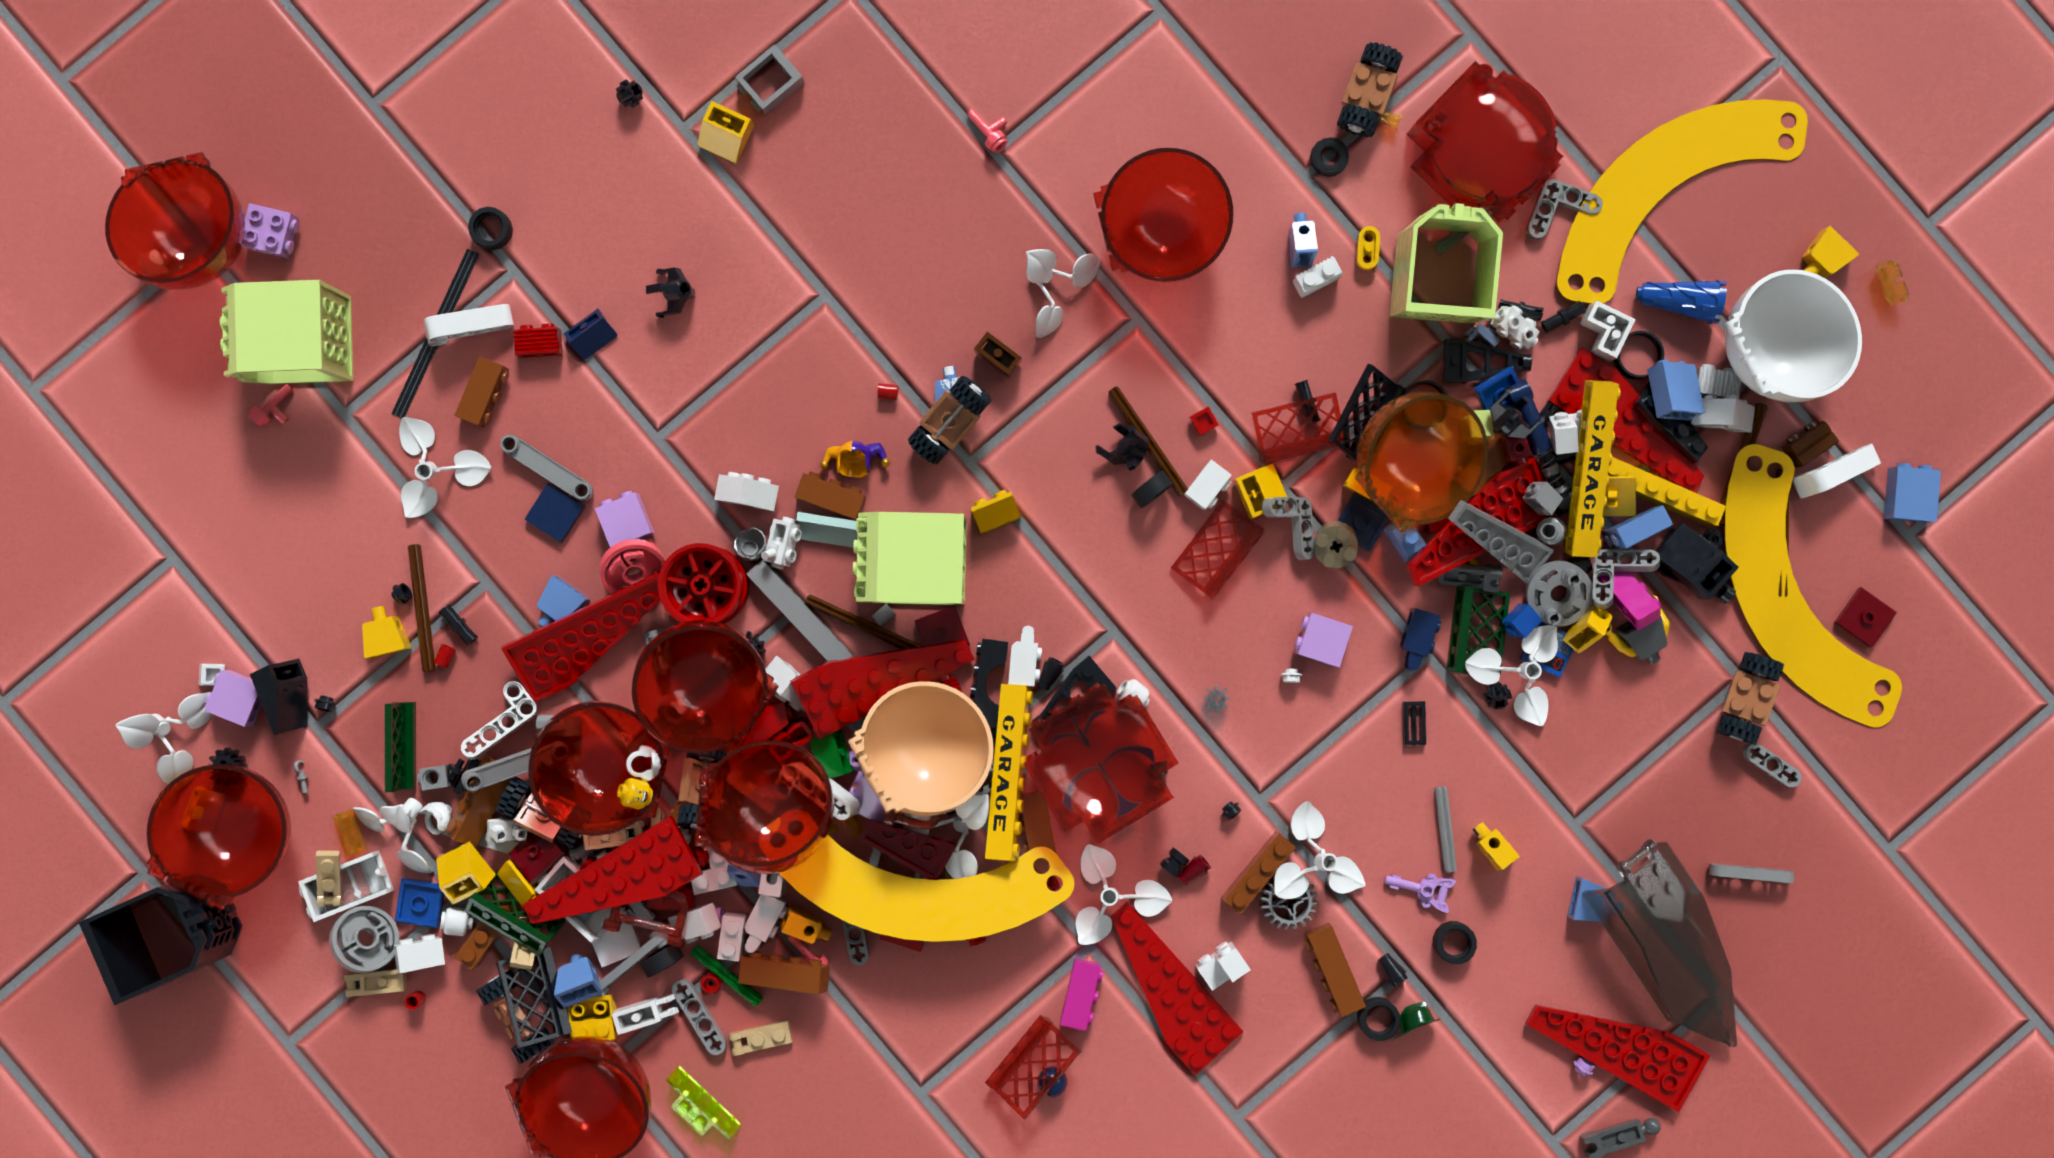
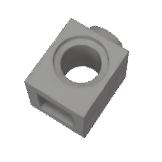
M1533 482L1528 486L1522 499L1538 515H1552L1563 500V497L1548 482Z
M448 764L419 769L417 781L422 791L454 785V780L449 779L452 771L447 768ZM432 772L438 775L437 783L431 780Z

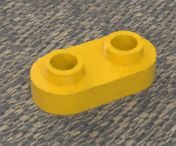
M1366 226L1359 232L1357 237L1356 263L1363 270H1371L1379 261L1380 233L1375 227ZM1366 235L1371 237V242L1365 240ZM1363 257H1369L1370 263H1365Z

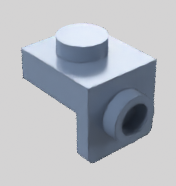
M1482 323L1476 327L1472 325L1464 334L1467 343L1475 337L1481 343L1494 348L1500 341L1497 338V333L1489 327L1486 328Z

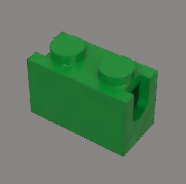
M842 729L821 739L818 736L810 739V748L815 757L816 768L828 778L841 776L853 771Z

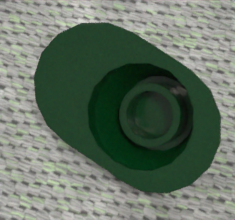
M1425 1002L1409 1005L1404 1008L1400 1015L1402 1034L1392 1039V1041L1417 1027L1441 1019H1434Z

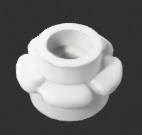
M1285 669V673H1281V676H1283L1284 683H1300V676L1302 674L1298 673V669Z

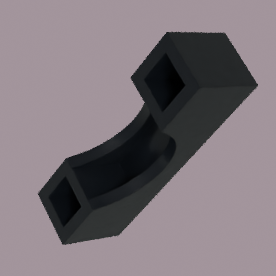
M982 638V643L978 642L976 655H980L979 664L974 666L973 676L977 677L976 685H972L970 698H974V703L985 716L989 727L997 728L999 705L989 698L985 684L990 671L996 666L1006 663L1008 642Z

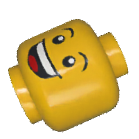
M628 778L624 784H620L617 796L620 797V802L623 806L643 809L646 805L650 804L653 790L646 781Z

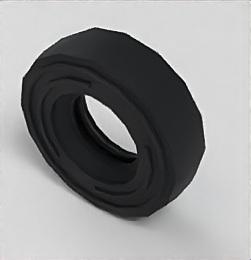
M1332 137L1323 138L1318 141L1310 154L1313 169L1318 174L1326 177L1336 176L1341 173L1349 160L1346 145L1339 139ZM1328 149L1335 151L1338 157L1337 162L1333 165L1325 164L1321 157L1323 151Z

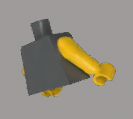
M1661 608V618L1640 631H1637L1631 622L1627 621L1615 628V633L1612 632V625L1609 624L1605 635L1609 637L1608 640L1623 654L1629 657H1637L1640 660L1647 659L1649 664H1654L1660 660L1658 651L1665 648L1668 644L1666 637L1668 636L1670 622Z

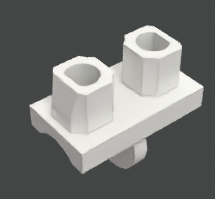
M501 816L499 819L487 820V834L485 837L487 842L499 843L527 839V830L514 824V819Z

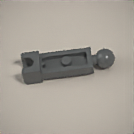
M1461 564L1438 576L1439 584L1469 586L1497 593L1500 591L1498 579L1502 578V567L1486 564V566Z
M1636 1118L1598 1131L1593 1130L1580 1135V1139L1586 1144L1592 1143V1147L1585 1150L1587 1158H1600L1605 1156V1154L1646 1142L1644 1134H1658L1661 1130V1125L1655 1118H1648L1641 1125L1640 1120Z

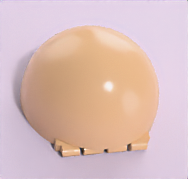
M912 682L887 692L873 705L864 720L862 728L854 732V738L848 741L854 754L859 755L858 761L862 773L870 788L879 797L886 813L894 810L895 813L901 811L917 816H933L950 812L966 803L980 789L988 776L993 760L992 734L981 710L962 692L936 682Z

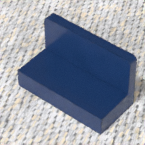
M596 309L564 333L568 343L583 360L618 336L599 309Z

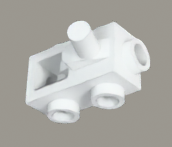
M1501 306L1495 313V318L1489 320L1492 321L1490 324L1497 329L1496 333L1511 341L1509 344L1517 350L1529 349L1535 346L1538 342L1537 335L1540 332L1535 328L1537 323L1530 318H1524L1522 316L1523 311L1516 306Z
M784 516L782 520L773 519L766 551L761 553L764 561L771 562L770 567L783 570L784 566L790 567L791 563L796 560V542L802 537L801 525L795 524L796 519Z

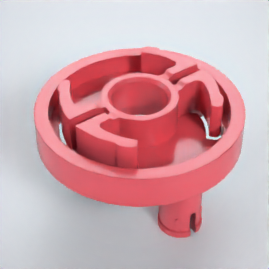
M651 539L621 541L610 547L601 558L599 573L602 584L610 594H613L623 589V586H630L649 577L652 573H660L665 560L662 552ZM632 567L641 569L637 574H626V571Z

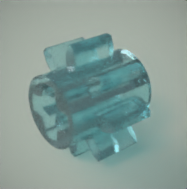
M1218 685L1214 686L1213 691L1206 689L1209 694L1207 697H1203V700H1208L1209 702L1206 708L1209 709L1215 706V712L1219 711L1220 706L1227 708L1224 703L1226 700H1230V697H1225L1224 695L1227 689L1224 688L1218 691ZM1215 693L1222 697V700H1219L1216 705L1215 701L1211 700Z

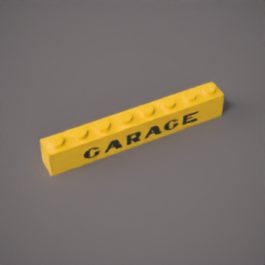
M1585 380L1578 435L1579 452H1576L1564 551L1571 556L1597 557L1598 551L1601 549L1600 532L1604 527L1602 516L1603 509L1607 504L1605 492L1606 487L1609 485L1608 468L1612 463L1611 445L1615 440L1613 429L1614 422H1616L1618 417L1616 410L1617 400L1620 398L1619 384L1611 381Z
M1001 684L985 859L1015 862V858L1019 856L1020 845L1017 844V835L1021 834L1022 824L1019 822V813L1023 812L1024 802L1021 800V791L1025 790L1026 784L1025 778H1023V769L1027 768L1025 748L1029 746L1027 726L1031 724V713L1028 712L1029 704L1033 703V692L1030 691L1031 688L1027 685Z

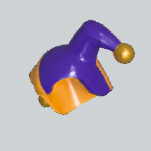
M848 441L842 446L827 448L824 459L819 465L821 469H827L830 460L836 459L839 475L847 478H862L869 474L871 459L874 456L881 458V465L883 467H888L890 460L887 458L881 443L864 445L859 441Z

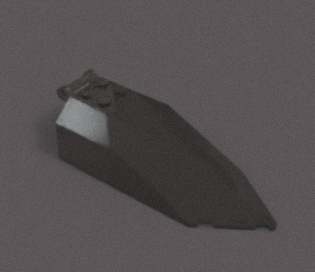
M1648 839L1643 843L1640 850L1626 861H1621L1616 865L1617 870L1624 879L1622 882L1606 889L1584 891L1582 895L1667 1021L1674 1024L1678 1023L1687 1027L1688 1030L1716 1042H1723L1728 1047H1736L1737 1036L1731 967L1705 898L1667 842L1655 843L1653 840ZM1647 856L1649 860L1632 873L1631 868Z

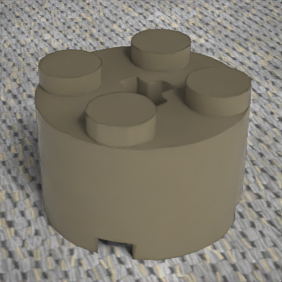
M1330 521L1323 524L1314 538V551L1317 559L1328 568H1342L1349 565L1356 558L1358 552V540L1354 529L1340 521ZM1333 541H1337L1339 544L1338 548L1332 546Z

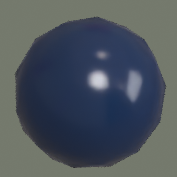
M1054 1066L1047 1067L1039 1073L1037 1086L1043 1093L1054 1098L1066 1090L1067 1077L1060 1068Z

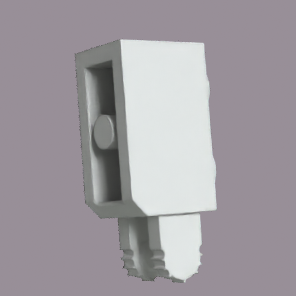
M1028 625L1022 628L1021 642L1016 641L1011 647L1008 684L1034 686L1035 682H1039L1040 669H1036V661H1041L1042 648H1038V643H1034V629Z
M760 895L744 926L746 933L750 934L744 946L747 952H756L762 941L766 942L769 937L774 938L779 928L776 926L778 919H783L788 911L786 906L787 899Z
M674 994L660 998L656 996L616 1009L612 1013L617 1034L620 1035L655 1024L664 1017L678 1013V1007H672L663 1011L661 1005L674 1000Z

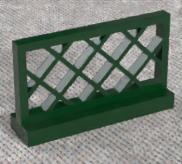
M1456 586L1447 672L1468 674L1467 670L1464 669L1465 660L1481 647L1488 648L1486 643L1493 637L1498 643L1495 651L1501 656L1500 667H1502L1506 627L1502 621L1508 615L1510 593L1501 591L1497 593L1487 592L1480 588ZM1474 593H1480L1485 600L1479 606H1476L1473 602ZM1496 596H1503L1502 606L1496 609L1491 600ZM1488 604L1494 613L1485 619L1479 610ZM1476 613L1482 622L1474 628L1470 623V618ZM1497 616L1500 621V627L1494 631L1488 622ZM1485 625L1491 634L1482 640L1477 631ZM1474 635L1479 644L1471 650L1467 643L1468 638Z
M416 702L385 704V793L415 789Z
M496 870L494 872L496 875L487 887L478 893L474 892L470 897L465 912L541 956L546 946L567 920L562 918L560 921H546L536 924H527L520 920L519 917H527L528 915L526 911L517 912L515 905L520 903L517 899H513L512 893L505 884V887H494L493 882L496 879L503 883L497 875L499 871ZM507 893L508 900H498L497 894ZM492 894L493 901L485 899L482 895ZM510 905L512 912H507L500 908V906ZM538 928H548L549 935L547 936L540 932Z

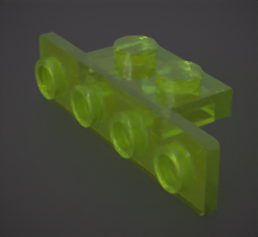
M680 1066L666 1079L681 1094L671 1107L702 1136L712 1126H715L727 1139H730L740 1128L741 1124Z

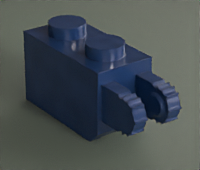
M1417 608L1410 609L1400 643L1401 649L1407 652L1404 665L1408 670L1419 669L1422 658L1432 654L1435 646L1433 641L1434 634L1439 632L1441 621H1439L1440 615Z

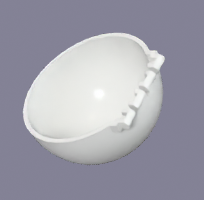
M1783 270L1760 279L1741 295L1732 308L1728 321L1725 323V348L1734 372L1751 390L1772 400L1805 402L1825 396L1844 385L1854 373L1860 359L1862 333L1853 306L1833 283L1808 271Z

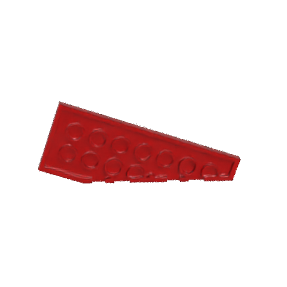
M1584 347L1580 348L1547 401L1552 403V406L1555 405L1562 412L1574 414L1582 410L1585 380L1611 381L1619 384L1620 398L1617 400L1616 405L1618 417L1616 422H1614L1615 440L1613 445L1668 481L1695 492L1705 477L1695 463L1692 464L1633 406L1639 394L1621 372Z
M1535 457L1527 458L1528 462L1513 465L1495 474L1468 502V504L1523 533L1536 527L1544 518L1554 517L1553 514L1538 515L1522 499L1530 484L1533 482H1543ZM1450 521L1407 565L1413 586H1420L1487 552V550Z
M659 572L502 646L501 650L534 702L573 685L632 626H635L649 610L661 601L658 592Z
M962 639L931 646H918L912 649L874 653L862 657L856 656L843 660H830L790 680L818 738L821 739L866 716L873 705L892 689L912 682H932L975 659L967 642Z
M669 816L524 903L523 907L531 923L536 924L665 897L703 875V872L674 817Z
M1126 901L1111 915V918L1167 1045L1196 1076L1244 1031Z
M1535 1004L1525 1024L1677 1112L1682 1108L1711 1056L1669 1031Z

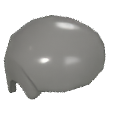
M755 527L740 531L734 541V550L737 556L746 561L760 559L761 553L766 551L767 547L765 535Z

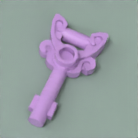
M1430 873L1426 879L1423 878L1418 884L1403 880L1401 876L1392 874V877L1385 876L1384 884H1388L1390 888L1398 890L1400 887L1417 892L1423 907L1427 908L1432 905L1442 912H1449L1448 905L1445 903L1448 888L1454 886L1456 880L1452 878L1437 879L1435 874ZM1437 886H1440L1437 900H1435L1434 890Z

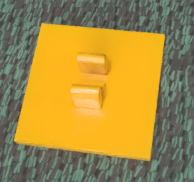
M1636 476L1609 477V485L1606 487L1605 492L1607 504L1603 509V516H1636Z

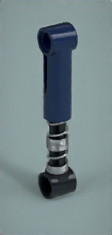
M1522 380L1511 385L1513 389L1505 399L1510 407L1522 396L1529 401L1520 412L1523 421L1531 427L1540 418V415L1533 401L1534 395L1530 385L1526 380ZM1541 422L1526 437L1532 455L1538 456L1537 459L1542 464L1540 467H1543L1542 472L1545 478H1548L1549 484L1563 497V500L1555 510V513L1560 516L1569 512L1572 488H1568L1566 481L1562 480V472H1560L1558 462L1554 461L1555 456L1550 452L1553 445L1544 424Z

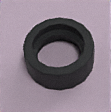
M480 208L469 219L468 230L471 238L485 249H500L508 244L512 237L513 228L510 219L497 208ZM488 216L497 217L503 225L500 236L492 241L483 239L478 231L479 224Z
M1162 470L1135 490L1131 496L1140 508H1144L1170 488L1173 482Z
M1448 921L1436 929L1433 936V946L1436 953L1446 962L1462 964L1474 956L1477 949V939L1474 932L1465 924L1458 921ZM1459 930L1466 935L1467 947L1463 953L1451 955L1444 950L1442 939L1448 931Z
M675 941L642 960L640 965L647 978L670 967L682 959L684 955Z
M1371 997L1364 1001L1366 1007L1358 1010L1357 1022L1362 1032L1370 1039L1376 1041H1384L1393 1037L1399 1030L1401 1023L1400 1013L1389 1000L1382 997ZM1375 1006L1385 1007L1391 1014V1023L1384 1031H1374L1366 1023L1368 1011Z

